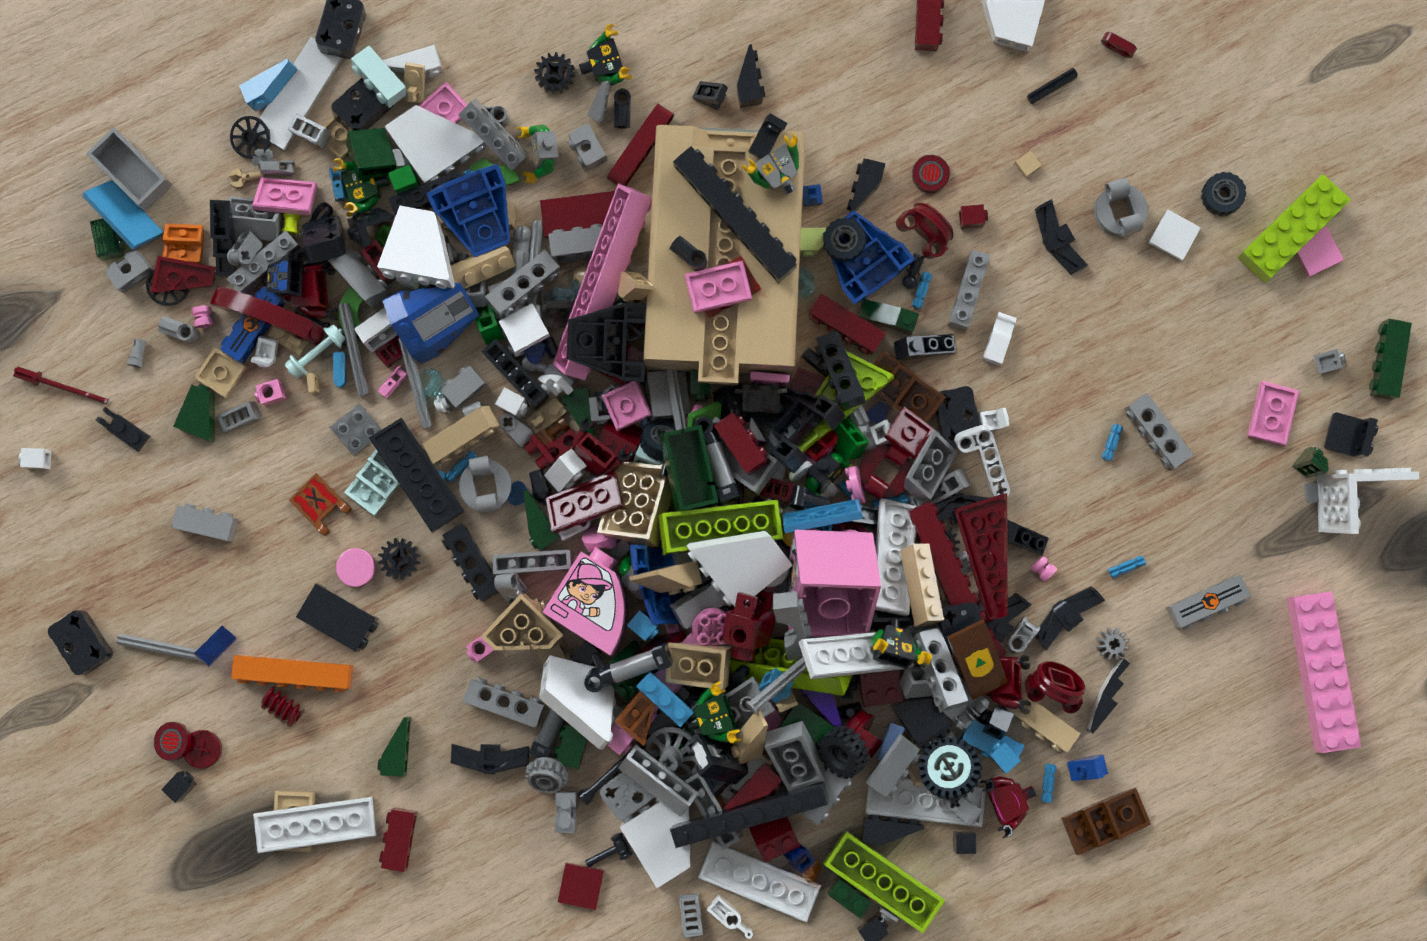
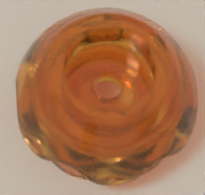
M816 858L807 860L802 868V876L809 883L817 881V875L821 872V862L817 861Z

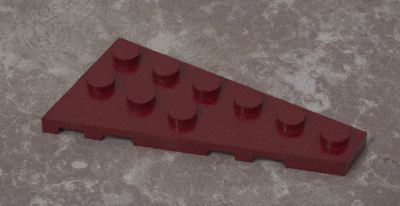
M1007 493L954 509L987 621L1008 616Z

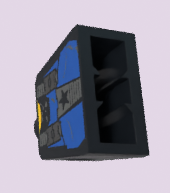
M286 257L269 264L267 275L262 279L266 290L280 295L302 297L303 261Z

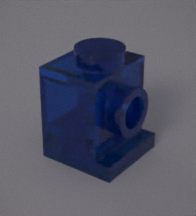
M801 844L800 847L783 854L789 864L800 874L816 862L808 849ZM805 857L806 860L799 865L798 862Z

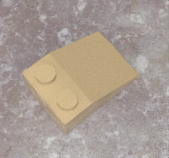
M694 561L629 577L631 582L659 593L669 592V595L681 593L680 589H683L684 592L695 590V585L702 584L697 562L694 563Z
M668 643L673 664L672 667L666 668V683L711 688L713 684L721 681L719 684L720 690L728 687L732 647Z

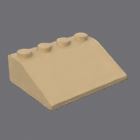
M623 461V464L615 472L618 476L624 507L602 515L597 531L598 534L638 545L659 546L661 533L658 516L662 513H668L672 499L668 477L659 476L661 465Z

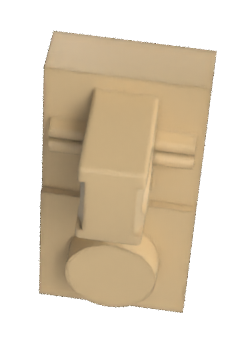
M407 62L404 73V85L407 95L404 96V100L422 103L424 101L425 65Z
M272 327L267 335L269 338L279 340L281 345L300 356L309 344L275 327Z
M555 397L525 421L537 433L539 430L548 429L561 416L563 417L568 412Z

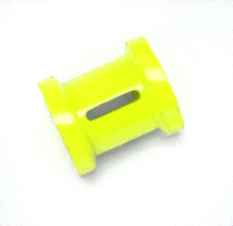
M283 213L285 219L284 228L281 229V232L287 231L291 235H298L297 225L300 215Z

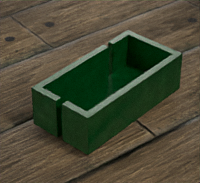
M697 425L659 434L675 510L684 511L718 503L715 485L706 486V482L714 480L702 426Z

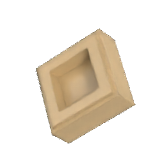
M1031 151L1015 161L1016 166L1025 178L1042 166Z
M307 373L308 393L312 395L319 394L318 376L314 373Z

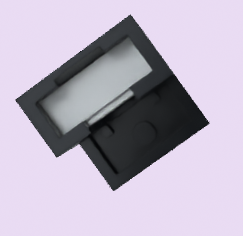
M697 732L685 744L688 754L694 755L699 765L695 766L698 775L705 778L712 794L718 796L730 784L736 785L749 772L744 763L740 764L738 759L733 757L731 752L733 743L713 740L707 735Z

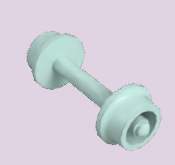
M334 324L329 328L325 327L324 331L328 337L298 361L293 355H290V359L285 363V366L288 368V374H293L299 379L307 374L304 366L333 342L341 348L342 343L346 340V337L343 335V329H338Z

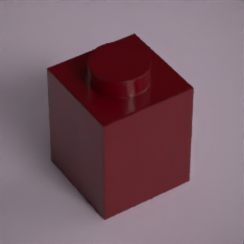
M984 204L960 207V229L979 228L985 225L986 221H988V211L984 210Z

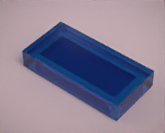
M222 625L194 652V655L210 667L237 638Z

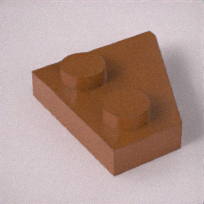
M639 691L614 721L644 746L647 741L646 737L656 704L643 692Z

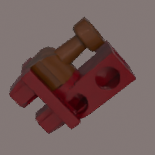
M562 416L556 420L557 425L549 430L542 429L530 437L531 441L524 447L530 457L538 451L542 454L541 457L535 460L540 470H544L549 466L552 467L556 460L570 449L574 451L572 442L576 434ZM559 432H566L557 440L554 438Z

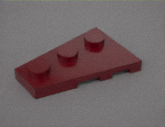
M158 256L150 293L213 287L216 267Z

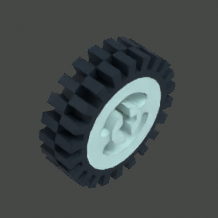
M948 736L943 740L941 738L936 739L937 742L935 743L932 741L929 744L930 747H926L923 750L925 753L920 756L921 763H919L918 767L920 768L919 775L923 784L934 796L936 795L940 799L945 798L951 801V799L960 800L959 797L962 796L964 798L967 797V794L969 792L972 793L974 787L978 786L979 778L981 779L982 766L976 751L965 740H959L958 737L951 739ZM947 756L957 757V759L946 758L957 776L960 774V768L964 767L961 776L954 781L943 780L944 778L954 779L942 760ZM941 761L940 770L937 771L938 763Z

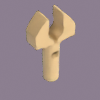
M238 168L232 170L228 176L230 178L240 177L237 182H230V184L237 189L245 188L244 184L246 181L261 179L266 174H260V171L244 174Z

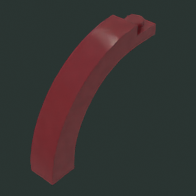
M217 286L210 304L224 311L263 322L315 346L321 343L325 333L323 327L307 318L232 289Z

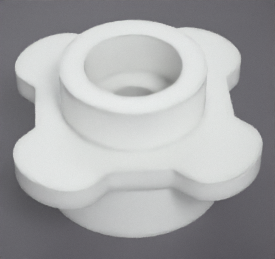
M444 395L436 396L437 399L434 400V405L437 411L441 414L445 412L450 413L451 403L449 399Z

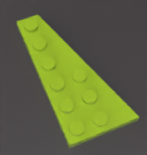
M846 351L864 393L865 401L894 379L893 374ZM838 369L835 373H841L843 370ZM828 375L815 395H825L837 403L834 397L837 392L835 388L831 389L828 382L830 375ZM845 385L841 389H848L850 386ZM839 405L846 417L861 406L859 405L844 411L842 405ZM820 422L798 448L803 453L831 429Z

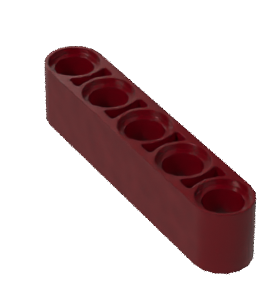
M658 103L609 172L607 179L616 185L619 183L627 186L655 146L656 126L669 125L674 117V113Z

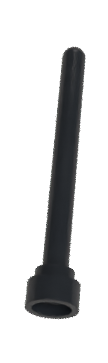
M641 743L636 744L641 749L646 747V744L644 746ZM630 751L589 789H582L577 793L586 805L590 804L593 801L594 794L620 771L619 766Z

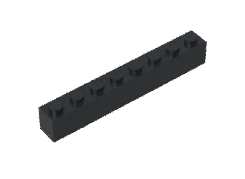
M690 146L673 161L674 168L779 284L796 269L797 259L791 252L787 253L782 248L784 245L777 237L773 238L770 235V229L764 222L760 223L756 219L757 215L753 209L745 207L742 197L738 193L734 194L729 189L731 186L724 178L720 179L716 168L711 163L708 165L703 160L705 157L699 149L694 150Z
M823 781L728 810L677 823L670 828L675 848H679L826 806L829 803V797Z

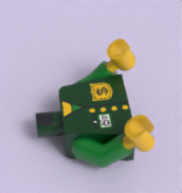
M340 158L334 159L332 163H337L339 167H334L332 170L334 172L343 170L341 174L349 202L346 203L343 209L348 208L351 210L346 215L351 217L354 212L370 211L377 204L378 199L382 197L379 188L389 185L388 178L379 177L357 180L352 162H343Z
M721 681L713 684L699 698L697 707L694 708L695 717L688 719L687 725L690 731L700 728L702 735H707L713 740L730 743L739 742L741 739H737L736 733L740 732V730L737 729L726 693H724L726 690H720L719 684Z

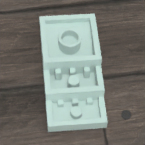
M377 450L367 459L368 462L344 492L345 495L374 517L400 486Z

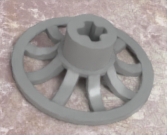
M675 727L660 728L654 731L648 738L646 752L650 756H659V763L680 779L695 774L697 772L696 768L694 767L691 770L684 761H694L696 765H699L696 757L693 755L683 756L687 752L686 747L678 749L683 736L688 740L693 736ZM669 732L679 734L674 746L671 744ZM663 733L665 736L666 747L661 742V740L655 737ZM653 742L657 744V746L660 748V751H650L651 743ZM677 767L684 768L687 773L677 774Z

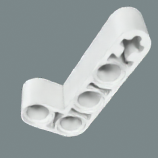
M979 425L957 433L954 442L960 451L964 453L974 450L978 451L991 493L994 496L1007 493L1008 497L1010 487L992 432L986 426ZM982 432H987V437L980 440L979 435ZM964 438H968V444L965 446H961V441ZM993 450L990 457L984 456L986 451ZM993 468H998L996 474L990 475V471ZM996 482H999V484L1002 486V487L1000 488L1001 491H999V492H998L999 488H998V485H997Z

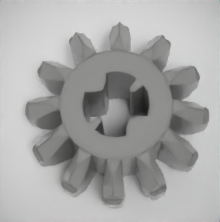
M1107 628V634L1101 631L1100 635L1103 639L1096 638L1097 642H1101V645H1097L1096 649H1103L1099 655H1106V660H1111L1112 656L1114 660H1119V655L1125 657V653L1122 650H1129V647L1124 645L1130 642L1129 639L1123 640L1126 633L1122 632L1119 634L1118 628H1115L1114 631L1111 628ZM1114 641L1116 647L1109 645V642Z

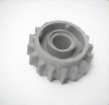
M542 757L527 765L525 779H528V784L534 790L551 794L558 792L566 786L568 772H565L566 768L559 761Z

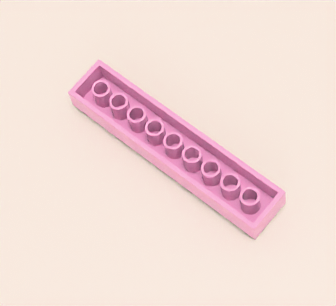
M618 183L569 319L613 306V303L617 301L621 271H626V268L631 263V254L638 244V235L645 225V216L651 209L652 197ZM567 322L552 364L565 375L585 380L587 375L590 374L591 368L567 359Z

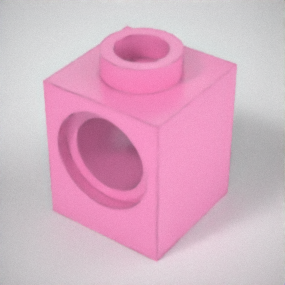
M278 379L255 386L257 390L255 392L256 400L264 406L287 400L283 383ZM273 389V395L267 398V390Z
M478 637L466 646L468 649L467 655L472 661L476 660V662L482 661L496 651L481 637ZM479 643L485 646L483 654H479L476 651V646Z

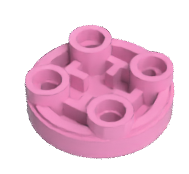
M857 466L845 468L846 477L850 479L846 481L848 491L853 493L851 495L852 500L858 499L860 504H864L866 502L865 491L863 490L864 486Z
M599 524L590 527L582 535L583 544L588 552H592L595 547L597 549L604 547L607 549L613 548L617 545V539L598 534Z
M358 548L349 549L342 553L336 564V572L339 579L351 587H361L368 584L376 570L373 556L367 551Z
M707 608L695 617L692 624V633L700 645L717 646L725 644L722 641L726 613L723 610Z

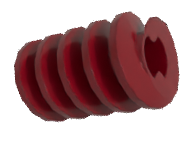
M273 686L263 697L261 708L263 710L268 708L269 714L274 713L276 719L281 717L280 721L282 723L287 721V726L292 727L300 719L305 709L299 711L300 704L293 707V699L287 703V695L280 698L281 691L274 694L275 687Z

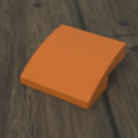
M165 223L162 239L164 242L162 256L201 264L204 226Z

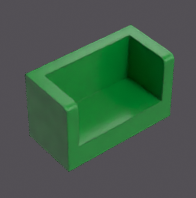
M410 165L388 173L397 194L420 186L417 176Z

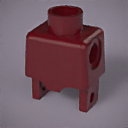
M761 590L755 596L742 592L737 593L734 610L727 611L722 637L723 643L733 646L732 657L744 661H754L756 650L769 645L776 618L775 614L770 612L773 592ZM762 595L766 597L765 602L762 601ZM746 600L750 601L749 607L746 605Z

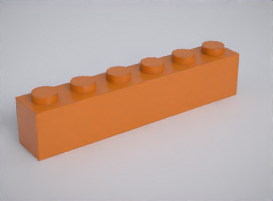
M234 655L231 679H237V683L249 684V680L256 681L257 685H268V682H275V686L287 687V684H295V688L306 689L307 685L314 686V690H326V687H331L334 692H345V689L351 688L353 665Z

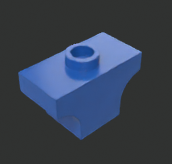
M1104 755L1088 756L1067 762L1071 781L1100 779L1108 774Z

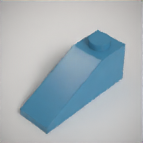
M287 58L239 85L246 104L254 111H257L272 103L296 73L297 67Z

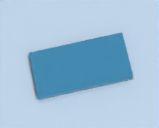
M113 180L83 192L82 197L132 250L162 237L164 232Z
M856 499L783 513L782 518L784 532L790 533L795 530H805L863 519L859 500Z

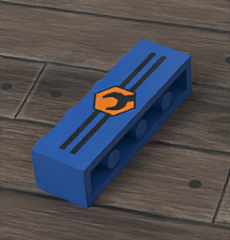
M264 286L262 289L257 290L254 295L256 298L282 308L286 304L285 300L274 293L268 292ZM242 316L240 320L234 323L231 334L223 339L220 350L244 364L257 346L258 337L264 336L270 325Z

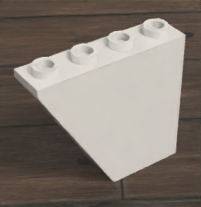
M981 0L993 43L1030 52L1045 0Z
M417 105L385 126L387 132L424 184L438 179L444 173L446 175L455 170L454 166L459 163H466L471 158L470 155L475 152L478 154L486 148V143L475 132Z
M400 206L377 267L383 273V276L389 279H394L395 277L405 282L416 281L426 286L432 284L442 289H446V287L454 289L455 283L440 219L432 211Z
M766 531L694 542L686 545L690 550L687 554L694 563L699 561L702 565L699 569L706 578L709 575L714 580L711 584L717 592L722 590L725 594L722 598L729 607L732 604L735 607L738 592L755 596L793 566Z
M550 655L543 665L539 698L593 745L603 750L607 744H610L613 736L610 730L614 722L612 710L616 703V698L614 697L616 690L610 685L602 688L599 692L593 693L588 691L584 681L589 670L596 667ZM591 677L592 682H600L597 677Z
M656 798V803L651 807L647 804L638 810L639 814L635 817L630 815L622 820L623 824L620 826V829L654 885L658 888L690 868L691 855L690 844L675 848L670 828L674 824L690 820L689 807L680 817Z

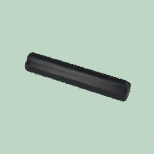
M1071 68L1027 95L1029 103L1033 104L1074 80L1078 76L1077 71Z

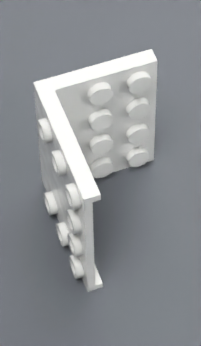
M1411 468L1355 469L1354 473L1347 474V470H1335V474L1317 475L1319 532L1359 534L1361 522L1358 517L1360 501L1357 497V481L1419 479V471L1411 472Z

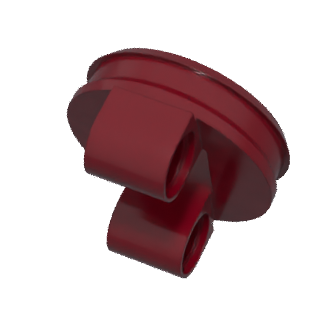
M926 203L914 204L912 209L904 211L896 220V227L899 231L908 232L914 229L927 241L922 247V254L927 259L942 256L948 250V242L954 236L953 228L948 220L938 210ZM905 218H907L910 223L909 227L905 224ZM932 245H933V246L935 247V249H936V253H935V254L932 253V251H931V246H932Z
M895 445L880 446L868 452L860 465L863 490L878 500L902 493L905 490V478L912 467L908 455ZM882 458L899 469L890 485L876 475H872Z
M1053 661L1040 663L1034 674H1029L1025 680V689L1030 701H1041L1046 695L1062 703L1063 710L1069 714L1076 713L1083 704L1082 695L1086 692L1084 681L1075 671L1063 664Z
M859 710L847 724L848 730L852 728L855 734L859 733L861 735L859 738L865 740L864 746L869 748L867 753L873 758L883 742L868 732L875 716L868 714L866 710Z

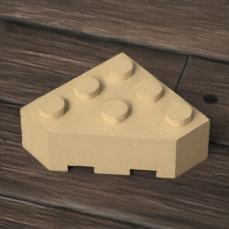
M524 593L520 594L480 637L494 650L551 649L567 633L549 616L542 613L543 610Z

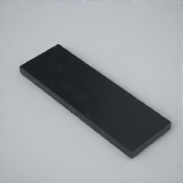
M402 417L369 437V440L431 533L465 513Z

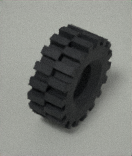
M841 725L834 727L820 739L818 753L822 754L820 759L825 761L826 764L824 766L826 768L829 767L832 774L837 773L839 778L843 776V779H851L868 765L870 754L867 753L869 748L864 746L865 740L859 738L861 735L859 733L855 734L852 728L848 730V726L845 725L843 727Z

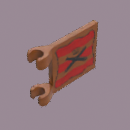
M317 473L289 499L313 526L325 536L330 533V529L321 521L336 506L346 514L352 510Z

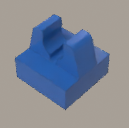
M820 184L803 186L804 207L823 204Z

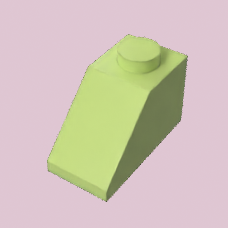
M801 228L800 254H803V257H813L814 254H818L824 248L823 233L826 231V228Z

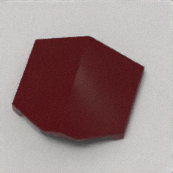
M830 430L804 452L811 460L817 462L836 445L838 435L833 430Z

